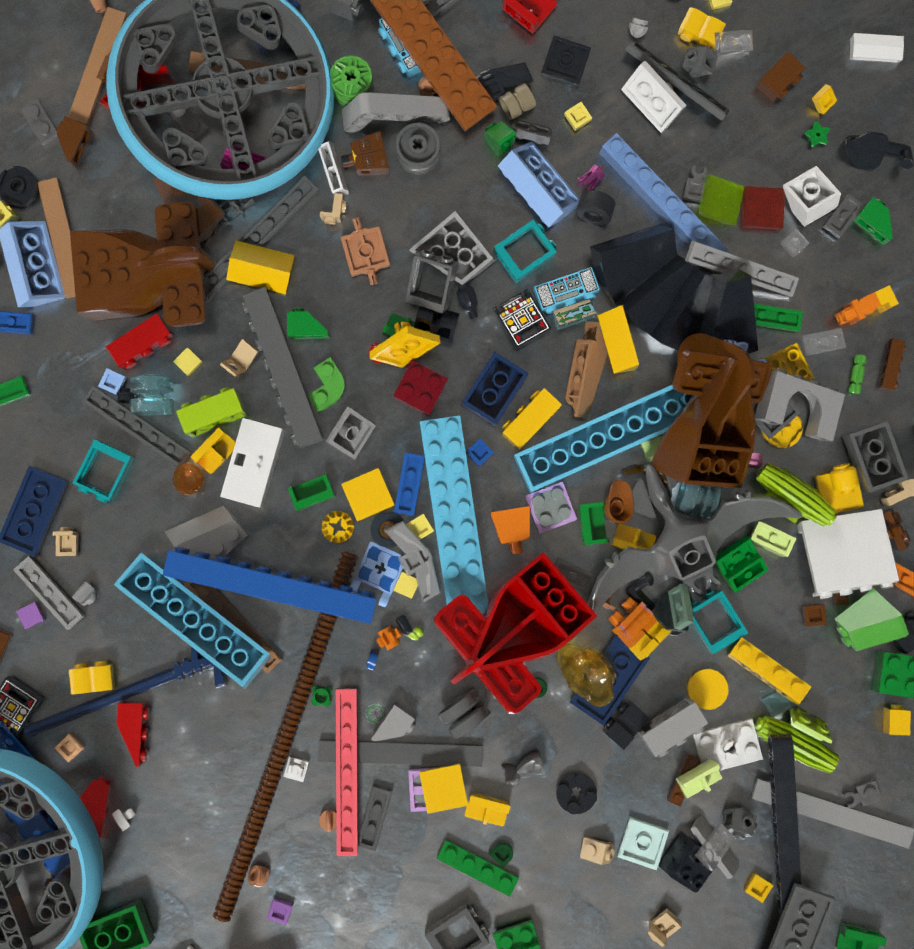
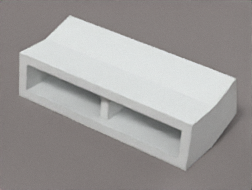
M854 33L850 39L849 60L899 63L903 60L904 36Z
M329 141L325 142L320 146L319 153L332 194L348 195V188L334 145ZM326 152L330 153L333 162V166L331 167L329 165ZM335 173L340 184V188L338 189L333 178V174Z

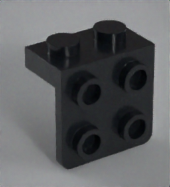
M681 832L658 866L672 879L696 893L717 865L705 849Z

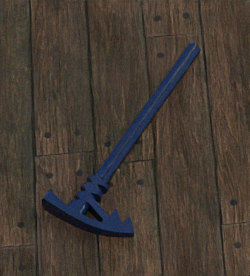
M191 648V660L186 657L183 659L182 664L176 661L172 668L24 726V733L27 735V738H30L172 680L179 679L183 681L186 675L193 677L195 671L201 674L204 668L208 670L214 668L216 688L228 685L227 676L204 656H201L199 652Z

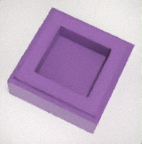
M33 602L16 611L25 629L46 620L37 602Z
M274 897L267 919L286 925L293 903Z

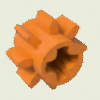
M389 625L377 632L379 638L376 641L380 648L385 646L388 651L401 643L398 638L402 635L398 628L393 629Z

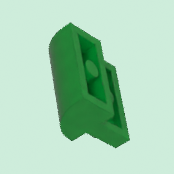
M747 535L716 555L715 563L717 570L734 593H737L769 571L762 556L757 552L751 538Z
M532 920L493 932L497 949H541Z

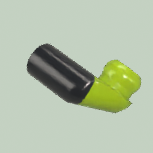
M401 615L396 619L402 633L412 640H419L418 638L423 636L424 633L420 627L411 628L405 615Z

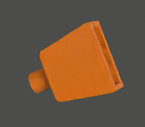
M530 507L491 512V518L500 543H509L511 555L523 553L521 541L530 539Z

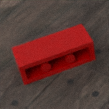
M156 313L105 347L118 367L130 369L142 357L147 358L154 353L153 350L159 346L164 347L168 345L174 335L162 317Z

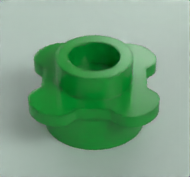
M318 685L314 686L311 703L314 706H330L332 688L329 686L326 688L319 687Z

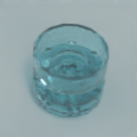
M155 374L130 378L131 385L139 386L130 388L131 393L139 394V398L130 400V414L154 416L174 413V400L164 398L165 394L174 392L173 388L164 387L173 385V378Z
M681 483L676 499V513L690 516L694 508H696V518L701 519L703 515L704 520L712 518L720 504L722 487Z

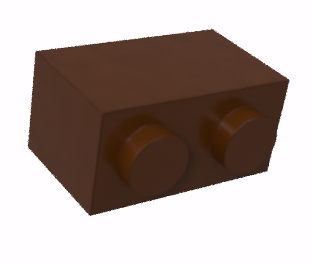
M788 51L760 79L756 87L772 102L778 97L782 99L790 91L788 87L791 84L795 86L803 78L801 73L806 67Z

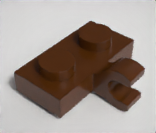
M893 508L884 511L883 516L889 527V530H887L889 538H894L899 551L907 549L909 546L908 542H911L908 532L904 531L902 525H900L902 523L900 514L894 512Z

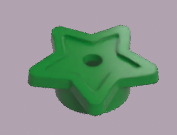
M817 121L814 122L812 129L804 132L811 142V147L820 143L827 145L828 139L826 135L830 128L821 127Z

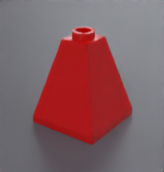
M98 777V780H93L79 798L87 808L99 837L107 839L112 786L109 785V780Z

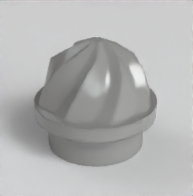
M633 17L632 23H629L632 36L635 38L642 37L649 29L647 27L648 21Z

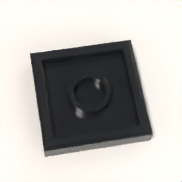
M553 36L541 75L579 87L591 47Z

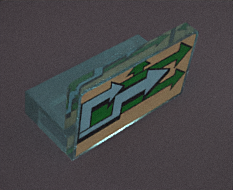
M590 298L552 311L557 330L598 316L597 310Z

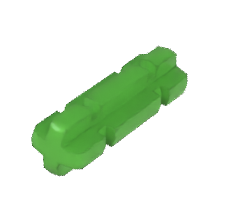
M857 354L854 358L855 366H853L851 375L852 384L849 387V392L852 394L861 393L862 385L860 384L863 383L864 364L867 361V356Z

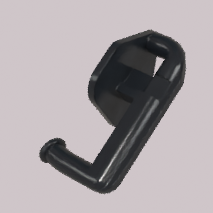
M869 131L862 135H849L844 140V148L853 164L858 168L868 170L877 168L881 164L885 152L902 155L901 165L904 169H911L914 165L911 147L905 144L890 142L885 134Z
M647 574L627 588L628 596L638 604L643 602L652 611L655 619L666 630L671 631L670 635L679 636L689 630L688 626L682 630L674 629L668 592L664 593L655 605L641 591L645 586H652L654 584V578L651 574Z

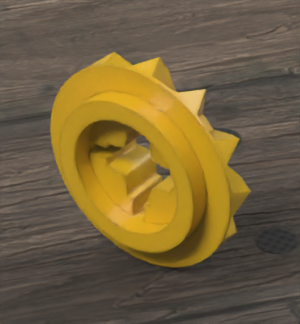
M334 511L327 514L323 519L321 529L324 537L330 542L343 543L352 536L354 523L347 513ZM342 519L341 526L343 527V529H346V531L338 530V532L334 536L335 528L329 524H337L338 521Z

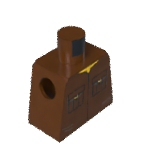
M380 131L351 142L352 154L341 156L343 168L355 166L359 176L390 174Z

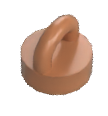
M423 76L419 80L418 88L422 95L433 96L436 94V91L426 77Z
M333 809L325 810L319 817V824L325 831L330 832L337 828L336 811Z
M261 865L252 866L248 873L249 884L256 887L263 886L269 878V869Z

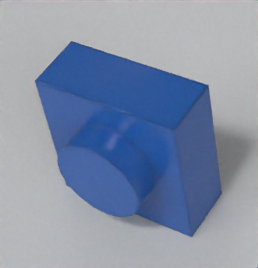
M481 438L466 451L467 455L479 467L494 454Z

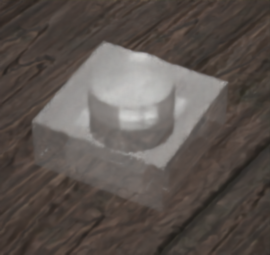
M797 228L780 242L792 258L810 244Z

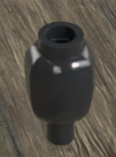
M468 282L458 285L456 295L460 306L464 311L468 312L470 319L477 318L476 308L478 300L474 288Z

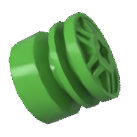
M353 55L344 56L331 67L334 97L344 107L361 93H373L374 86L371 68L362 58Z

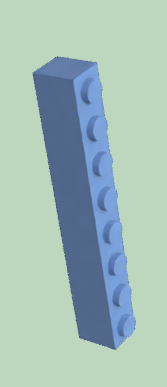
M617 133L601 147L599 154L669 227L674 229L677 236L688 247H690L691 241H695L727 252L728 249Z

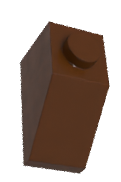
M65 116L57 127V137L67 161L77 168L92 131L87 125Z

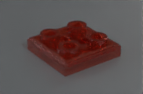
M745 186L742 227L782 230L784 228V189Z

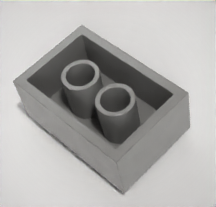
M687 697L648 722L638 734L655 757L658 755L662 757L670 752L669 748L685 743L688 740L687 737L691 734L697 735L704 731V726L709 723L697 704Z

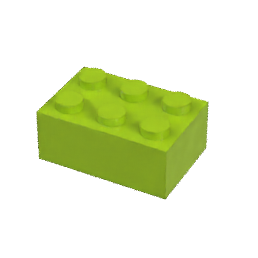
M230 387L219 390V394L211 396V394L200 398V402L192 404V402L185 403L180 406L181 409L176 411L184 433L190 437L198 436L249 415L241 393Z

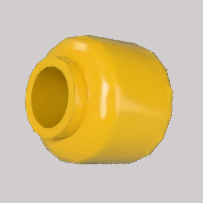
M849 463L834 466V470L830 472L833 489L841 491L842 495L853 493L854 488L860 484L856 468L850 466Z

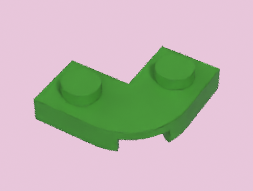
M331 357L314 367L324 385L309 394L308 398L318 413L340 400L345 388L344 378Z

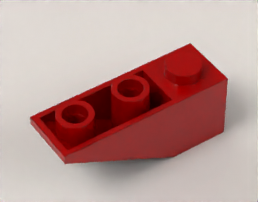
M121 701L117 707L116 724L135 766L139 767L147 759V749L144 748L145 740L148 739L149 730L146 728V720L149 719L150 708L147 707V702Z

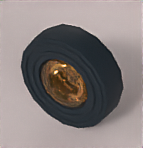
M383 512L377 515L370 527L373 540L379 546L385 548L397 546L388 534L383 532V528H386L384 527L386 524H389L391 527L404 521V519L394 512Z

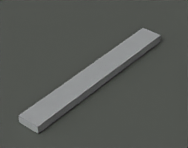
M756 778L751 798L772 805L770 782ZM796 791L798 814L907 849L910 848L914 828Z

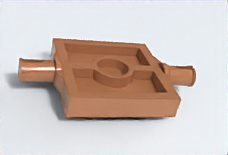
M357 217L358 225L356 219H352L355 231L341 237L351 276L368 274L370 285H374L372 277L376 285L379 282L375 272L389 267V259L380 227L363 228L361 218Z

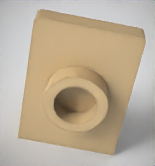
M242 339L232 356L221 362L220 365L234 377H237L247 371L259 350L246 339ZM228 364L235 366L237 370L232 369Z

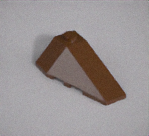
M155 177L153 183L165 204L191 202L196 207L200 243L209 239L225 214L224 210L211 198L199 197L183 192Z

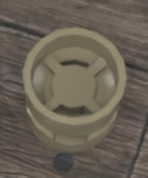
M525 83L515 87L513 93L507 92L499 97L501 107L510 120L519 117L522 114V110L526 112L536 106L534 96Z

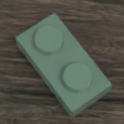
M681 583L668 592L674 629L682 630L694 622L688 585Z

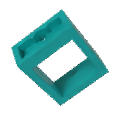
M534 219L494 246L493 252L515 283H518L554 258L557 253L555 243L552 239H547L544 235L545 230L539 222L536 224ZM532 229L547 250V253L523 270H520L505 247Z
M94 439L73 484L78 486L77 490L80 492L95 494V499L101 502H114L136 458ZM100 451L124 462L110 493L104 492L85 482Z
M713 589L710 593L707 592L704 595L706 598L703 600L691 602L692 612L695 613L718 598L735 628L710 642L693 614L694 622L692 625L711 654L717 653L748 633L724 592Z

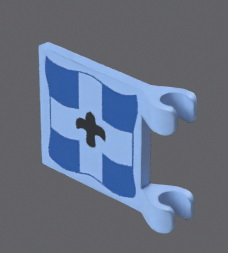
M370 541L350 587H353L352 591L357 592L361 582L383 591L379 605L386 607L403 569L398 560V557L402 555Z

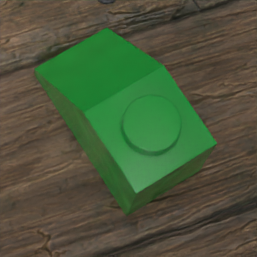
M502 121L497 124L492 123L485 129L484 139L497 157H500L514 147L516 133Z
M873 197L865 204L853 221L881 244L885 245L893 238L890 211L882 200Z
M294 308L292 312H287V336L289 339L330 338L328 330L308 311H304L303 308Z

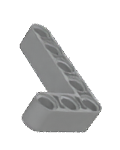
M361 93L342 109L343 128L345 132H357L373 119L442 123L450 120V111L440 97Z

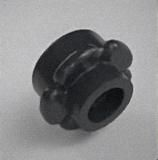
M121 388L120 392L116 393L120 403H134V398L137 396L129 388Z

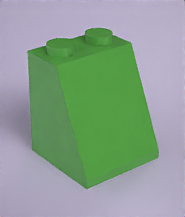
M874 588L835 618L838 625L836 629L842 636V642L847 647L852 646L856 651L909 635L902 614Z

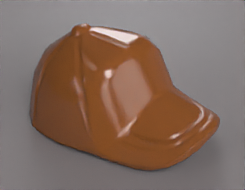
M622 480L613 481L609 496L604 501L606 517L613 523H627L634 513L631 487Z

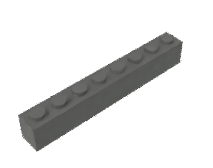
M264 287L242 295L244 302H241L244 312L246 314L249 313L251 320L248 321L250 328L258 336V339L255 340L259 351L263 350L266 357L262 359L266 370L270 369L272 377H269L273 389L277 388L279 396L276 397L280 407L285 408L286 414L283 415L287 426L292 427L294 432L291 434L294 445L304 448L323 441V436L268 290Z

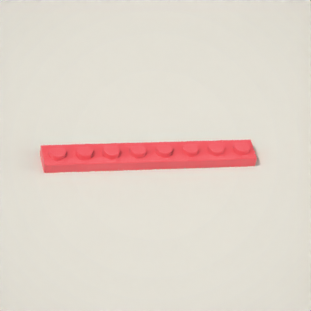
M336 688L337 856H358L357 688Z

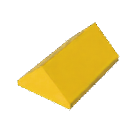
M235 240L229 259L226 280L256 288L266 287L269 291L286 295L295 255Z
M623 305L598 315L614 374L636 370L639 366V361Z

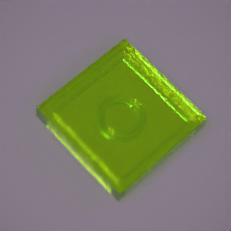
M708 175L698 215L735 226L744 186Z

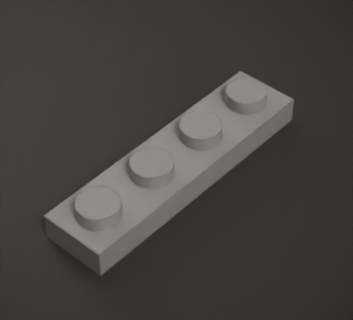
M31 556L25 558L13 569L67 630H70L84 617V614Z

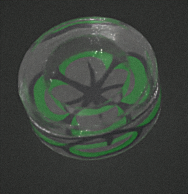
M372 703L365 710V718L371 724L381 723L386 715L385 708L379 703Z

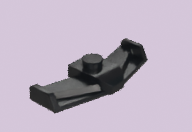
M525 62L494 69L489 68L477 76V79L494 102L506 93L504 88L534 82Z

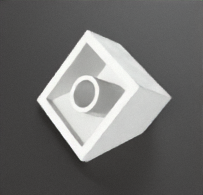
M817 166L783 185L792 213L804 227L838 207L841 196L840 191Z

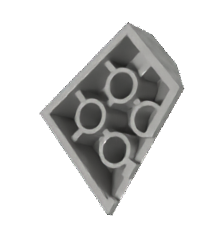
M456 211L409 250L415 255L422 250H429L434 252V255L453 258V261L459 262L455 281L462 285L496 261L494 256ZM431 264L444 274L448 275L449 269Z
M221 506L165 531L174 547L190 549L189 553L192 554L198 551L209 553L210 558L213 559L219 556L227 558L251 536L225 506Z

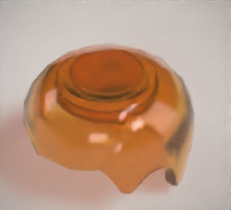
M190 463L178 466L172 475L173 486L176 491L183 495H192L198 492L203 485L201 469Z

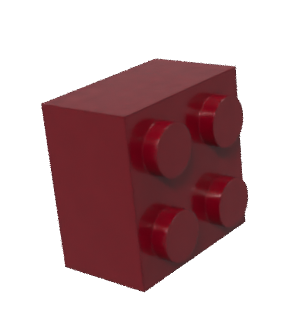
M411 360L393 397L395 400L430 417L448 383V378Z

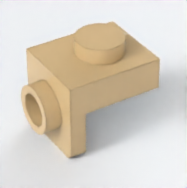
M334 194L332 213L320 212V218L324 223L332 225L336 224V222L341 223L342 213H346L347 201H344L343 194Z
M59 527V531H53V536H56V556H78V531H72V527Z
M584 837L580 858L600 865L609 864L615 854L613 849L614 843H605L590 837Z
M667 908L650 922L648 934L654 942L663 947L666 945L667 938L680 929L683 922Z

